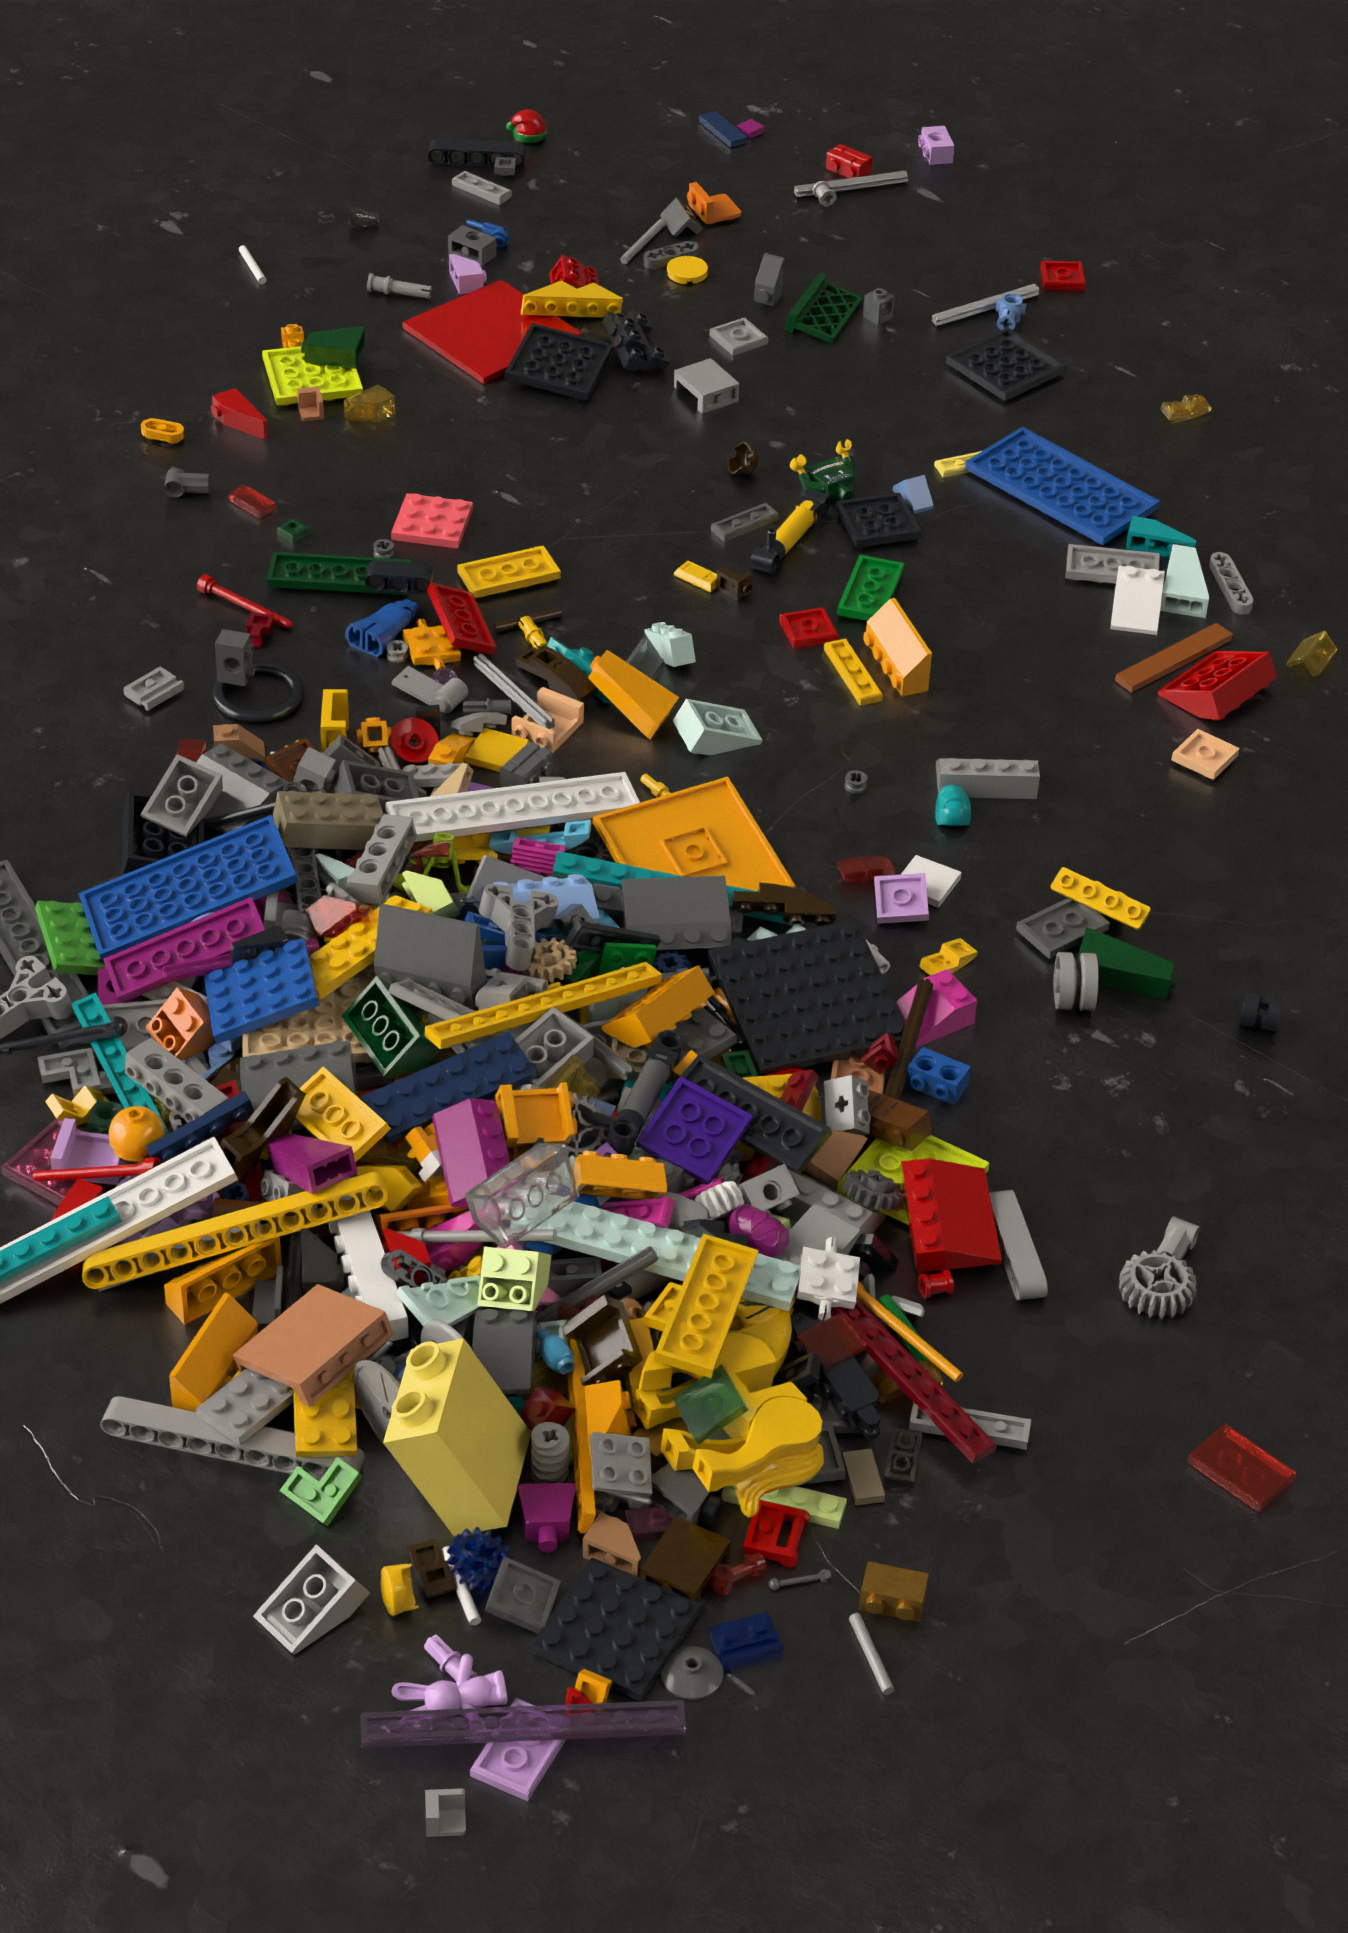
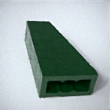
M1086 928L1078 958L1081 953H1095L1097 955L1099 986L1167 999L1169 989L1174 990L1177 975L1172 974L1174 963L1091 928Z

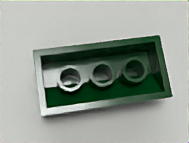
M376 976L342 1014V1018L382 1075L387 1079L424 1069L441 1049L424 1036L425 1025L410 1004L388 993L391 984Z

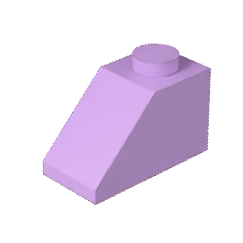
M449 254L450 275L459 294L470 293L484 287L487 277L485 270L481 269L479 262L455 254Z

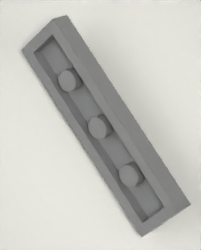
M913 1402L909 1430L946 1436ZM962 1408L996 1445L1027 1450L1031 1419Z

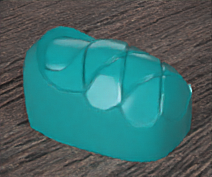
M946 785L939 791L935 806V819L938 826H970V800L968 794H966L961 786Z

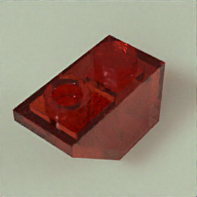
M324 895L308 907L306 912L318 936L333 939L345 932V929L362 921L364 915L372 909L368 904Z

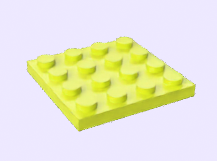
M301 346L262 351L263 361L277 406H288L298 403L297 389L319 386L322 398L326 401L363 396V387L355 368L305 363V354H302Z
M929 1135L913 1151L876 1138L847 1173H850L851 1170L858 1172L859 1169L865 1173H868L869 1170H876L883 1174V1176L893 1179L894 1183L900 1184V1188L903 1189L901 1161L931 1158L985 1168V1172L989 1170V1162L932 1135ZM847 1173L842 1177V1179L838 1182L837 1190L846 1195L848 1192L843 1191V1184L845 1182ZM903 1198L901 1207H898L897 1210L891 1208L890 1211H886L883 1208L878 1210L909 1225L905 1198Z

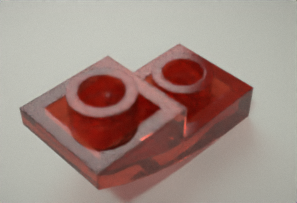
M881 856L853 857L839 861L836 865L843 879L850 883H867L870 875L872 877L894 875L896 872L888 857Z

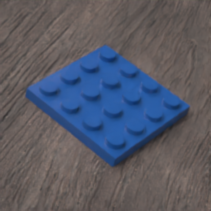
M304 938L289 941L283 948H275V951L265 950L256 958L239 960L233 966L216 969L204 975L212 1032L217 1044L320 1005L309 949Z

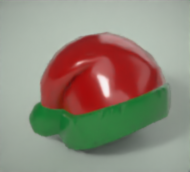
M522 110L516 113L511 118V121L506 124V129L513 132L514 139L520 143H536L544 140L546 137L545 121L534 110Z

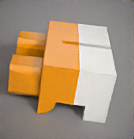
M431 1123L424 1130L421 1126L413 1128L405 1137L412 1147L407 1156L409 1158L416 1157L423 1167L419 1175L424 1182L443 1177L444 1171L434 1124Z

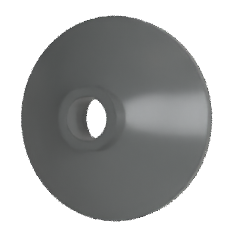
M685 1646L674 1651L660 1672L662 1684L672 1695L684 1700H702L713 1695L720 1688L723 1681V1666L718 1657L711 1651L697 1646Z

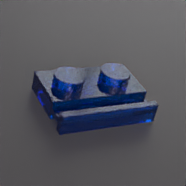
M768 1612L709 1627L708 1636L718 1659L722 1662L723 1670L783 1655V1645L779 1642L778 1634Z

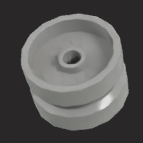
M1071 952L1057 953L1053 977L1056 1010H1071L1075 1002V996L1076 1004L1080 1011L1095 1010L1098 994V960L1095 953H1081L1077 960V965L1075 957Z

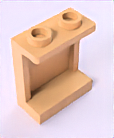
M542 687L537 692V704L555 719V727L548 729L540 726L528 714L523 718L514 716L512 718V735L528 739L529 742L539 745L540 748H546L554 753L584 722V703Z

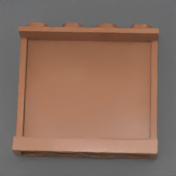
M317 1284L235 1352L233 1357L240 1373L248 1368L289 1386L297 1391L303 1405L311 1407L353 1371L359 1361L367 1359L395 1334L385 1311Z

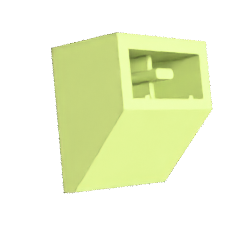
M410 871L402 873L406 880L402 885L411 901L432 908L433 915L455 919L460 914L442 880Z
M484 1247L477 1306L535 1311L548 1285L551 1255L535 1251Z

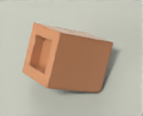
M319 386L297 389L298 409L302 421L324 419L323 398Z

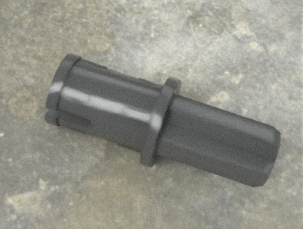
M486 698V701L463 702V713L470 715L480 712H498L511 715V699L489 700V698Z

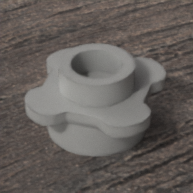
M729 1163L725 1164L717 1177H724L722 1183L733 1181L737 1185L741 1178L740 1170L738 1169L739 1164L735 1163L733 1166Z

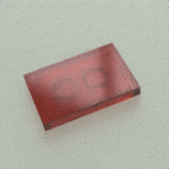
M1225 1423L1188 1456L1187 1463L1258 1512L1266 1507L1296 1477V1472Z

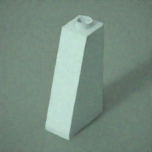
M1173 544L1162 592L1160 611L1206 618L1209 594L1196 548Z

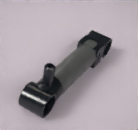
M664 1030L657 1035L656 1044H652L646 1056L645 1065L617 1118L615 1119L596 1111L592 1114L591 1121L593 1123L609 1128L607 1143L618 1154L629 1156L633 1153L637 1137L665 1084H669L674 1074V1068L679 1064L684 1040L675 1031Z

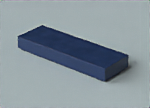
M717 111L699 115V122L730 148L747 143V136Z

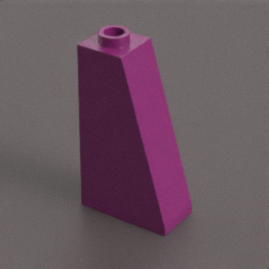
M291 1133L267 1143L273 1170L311 1194L357 1174L352 1146Z

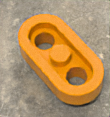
M150 418L141 423V433L148 439L175 444L184 438V427L179 423Z

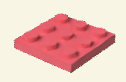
M406 494L391 532V540L458 549L473 510V502L461 499H446L438 496Z

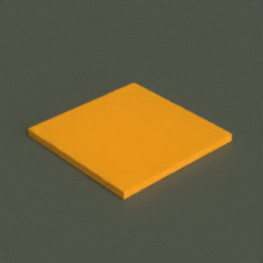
M729 777L593 817L592 823L616 863L684 877L725 875L726 885L758 891L760 882L795 888L794 882Z

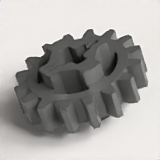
M861 1169L858 1172L851 1170L850 1173H847L843 1184V1191L848 1192V1197H854L855 1202L864 1204L870 1210L877 1211L880 1208L886 1211H890V1208L897 1210L898 1207H901L904 1198V1189L900 1188L901 1185L894 1183L893 1179L883 1176V1174L876 1170H869L868 1173Z

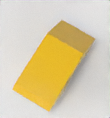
M86 1085L72 1101L53 1093L45 1101L57 1119L62 1121L64 1118L75 1119L76 1126L108 1116L115 1111L107 1097L102 1095V1092Z

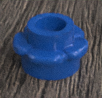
M499 228L490 234L496 237V247L508 246L510 238L506 230Z

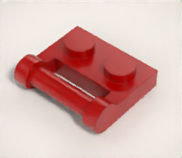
M760 1500L758 1512L752 1517L743 1546V1554L779 1561L785 1567H795L799 1558L797 1550L804 1527L808 1525L810 1514L801 1508ZM784 1520L792 1523L786 1548L777 1546Z

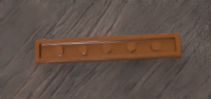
M1214 623L1116 674L1115 681L1132 693L1232 641L1233 634L1218 623Z

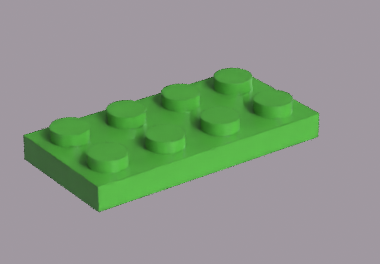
M37 901L35 910L55 973L98 975V968H106L105 962H102L82 903Z

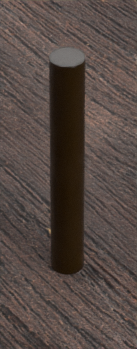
M555 608L527 616H530L534 623L562 617V611L560 608ZM522 617L494 623V631L497 633L519 627L518 622H522L520 620Z

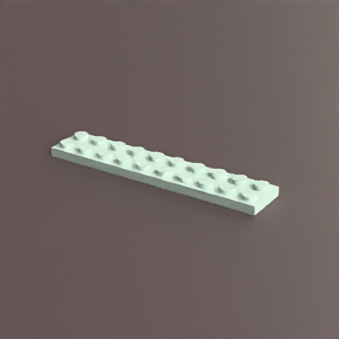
M525 1188L509 1230L556 1229V1241L544 1242L621 1263L651 1246L657 1253L658 1261L644 1270L684 1281L701 1240V1237L698 1238L679 1230L657 1227L650 1222H644ZM758 1253L742 1298L789 1311L798 1285L800 1265Z

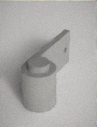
M410 666L406 667L392 680V685L428 705L439 704L440 712L443 713L451 712L468 696V688L462 680L452 678L442 685Z

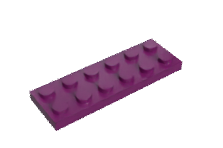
M252 897L103 960L120 1003H123L173 982L164 980L162 974L164 966L230 954L232 942L264 931L265 928Z

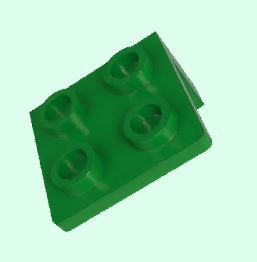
M604 943L595 977L620 970L622 967L626 968L644 962L653 967L657 951L656 945Z

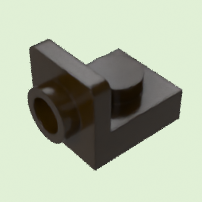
M725 567L717 570L716 590L736 601L752 591L753 573L747 572L739 576Z

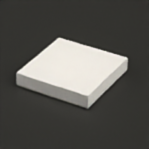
M917 855L902 872V874L925 873L928 904L938 908L961 879L960 871Z

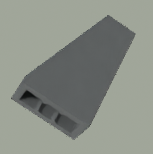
M720 1424L702 1437L711 1440L732 1439ZM668 1463L651 1476L652 1495L649 1499L652 1500L653 1505L672 1520L677 1516L698 1524L700 1514L707 1500L712 1494L717 1495L720 1489L708 1492L693 1469L674 1471L670 1463Z

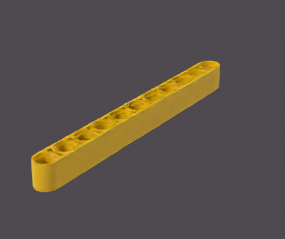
M370 1172L342 1180L314 1194L304 1191L101 1250L84 1260L83 1282L91 1289H100L379 1208L388 1199L386 1179L378 1172ZM375 1187L380 1189L377 1192L368 1191L369 1189ZM343 1196H351V1197H353V1198L350 1199V1200H342V1199H340V1198L343 1197ZM316 1204L325 1205L324 1207L318 1209L313 1207V1205ZM288 1212L296 1213L295 1216L291 1217L286 1216L285 1214ZM260 1220H266L269 1223L261 1225L257 1222ZM232 1228H238L241 1231L233 1233L229 1230ZM205 1236H209V1237H212L213 1239H212V1240H209V1241H205V1240H202L201 1238H203V1237H205ZM181 1244L185 1247L182 1249H177L173 1246ZM153 1252L157 1255L154 1257H149L145 1254ZM119 1261H128L129 1264H127V1265H121V1264H119L118 1262H119ZM100 1269L101 1272L93 1273L90 1270Z

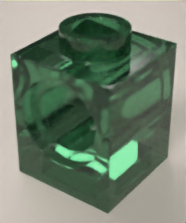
M97 1100L87 1122L88 1132L108 1135L112 1119L119 1111L124 1109L122 1104Z

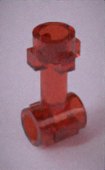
M759 1552L754 1555L750 1553L744 1556V1563L733 1568L726 1564L718 1565L711 1578L713 1590L718 1594H727L732 1590L733 1581L748 1574L751 1576L755 1575L756 1577L763 1574V1571L767 1569L763 1555Z

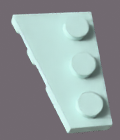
M479 1275L449 1279L447 1283L435 1285L432 1282L422 1283L421 1287L410 1288L409 1285L400 1286L395 1293L423 1326L430 1320H440L452 1327L475 1314L476 1310L485 1308L484 1306H477L481 1278Z

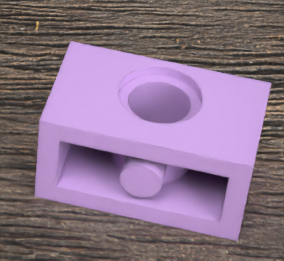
M922 127L921 135L918 137L919 147H922L923 155L927 158L929 164L953 163L954 144L946 127Z

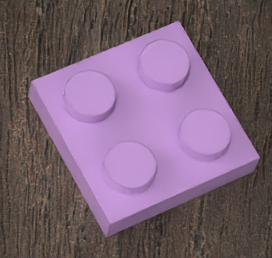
M925 873L874 876L878 924L929 920Z

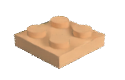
M1197 729L1173 752L1172 761L1214 780L1238 756L1240 748Z

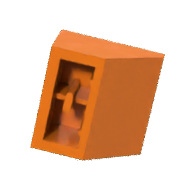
M181 988L175 989L145 1027L158 1044L180 1061L209 1049L215 1042L209 1007L199 994Z

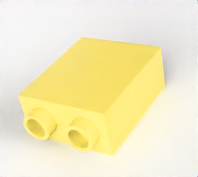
M464 1338L439 1344L424 1342L411 1349L406 1359V1368L397 1398L392 1406V1414L383 1443L453 1536L507 1527L531 1431Z

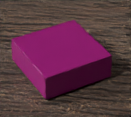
M752 119L737 125V129L749 139L764 133V126Z

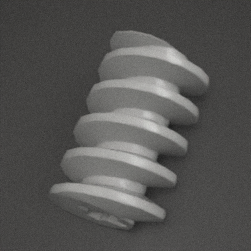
M554 1422L538 1424L531 1433V1478L535 1484L564 1483L569 1475V1434L563 1426Z

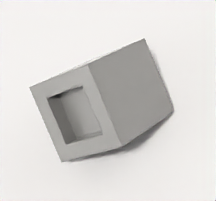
M465 1789L425 1790L426 1837L465 1835Z

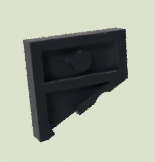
M860 1234L849 1252L854 1257H860L865 1263L891 1270H896L899 1261L874 1234Z

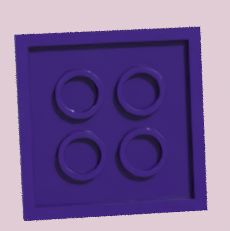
M680 1076L637 1139L636 1146L657 1158H661L684 1169V1173L708 1185L712 1182L752 1122V1115Z

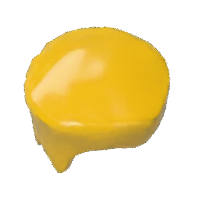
M412 1564L384 1566L381 1570V1594L386 1609L392 1616L419 1608V1606H414L416 1602L410 1575Z

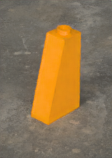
M606 650L601 657L597 655L590 665V668L593 670L588 678L651 740L671 713L679 697L609 650Z

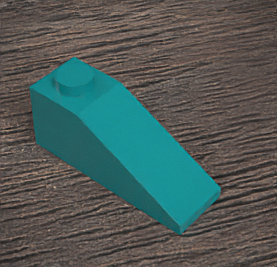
M1132 516L1128 530L1126 550L1160 553V556L1170 557L1173 544L1195 548L1197 540L1157 520Z

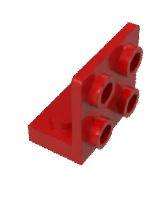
M563 254L549 272L551 284L563 281L579 288L591 283L599 285L598 273L594 268L586 267L575 258L567 257Z

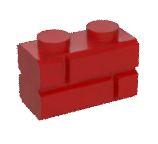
M839 144L834 149L828 151L826 169L846 178L869 176L872 172L873 158Z

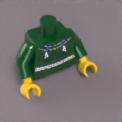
M849 439L845 442L846 448L842 447L841 441L837 444L836 452L842 455V459L838 456L803 468L807 462L804 455L800 454L797 460L796 458L792 459L790 468L799 473L798 478L805 492L807 489H813L831 496V502L838 499L849 500L853 498L856 472L852 456H849L848 453L852 447Z

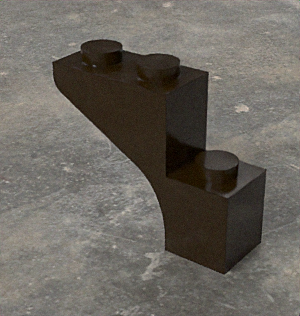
M284 1077L279 1080L250 1119L237 1131L222 1139L220 1148L236 1175L257 1165L268 1142L289 1133L306 1095L289 1078Z

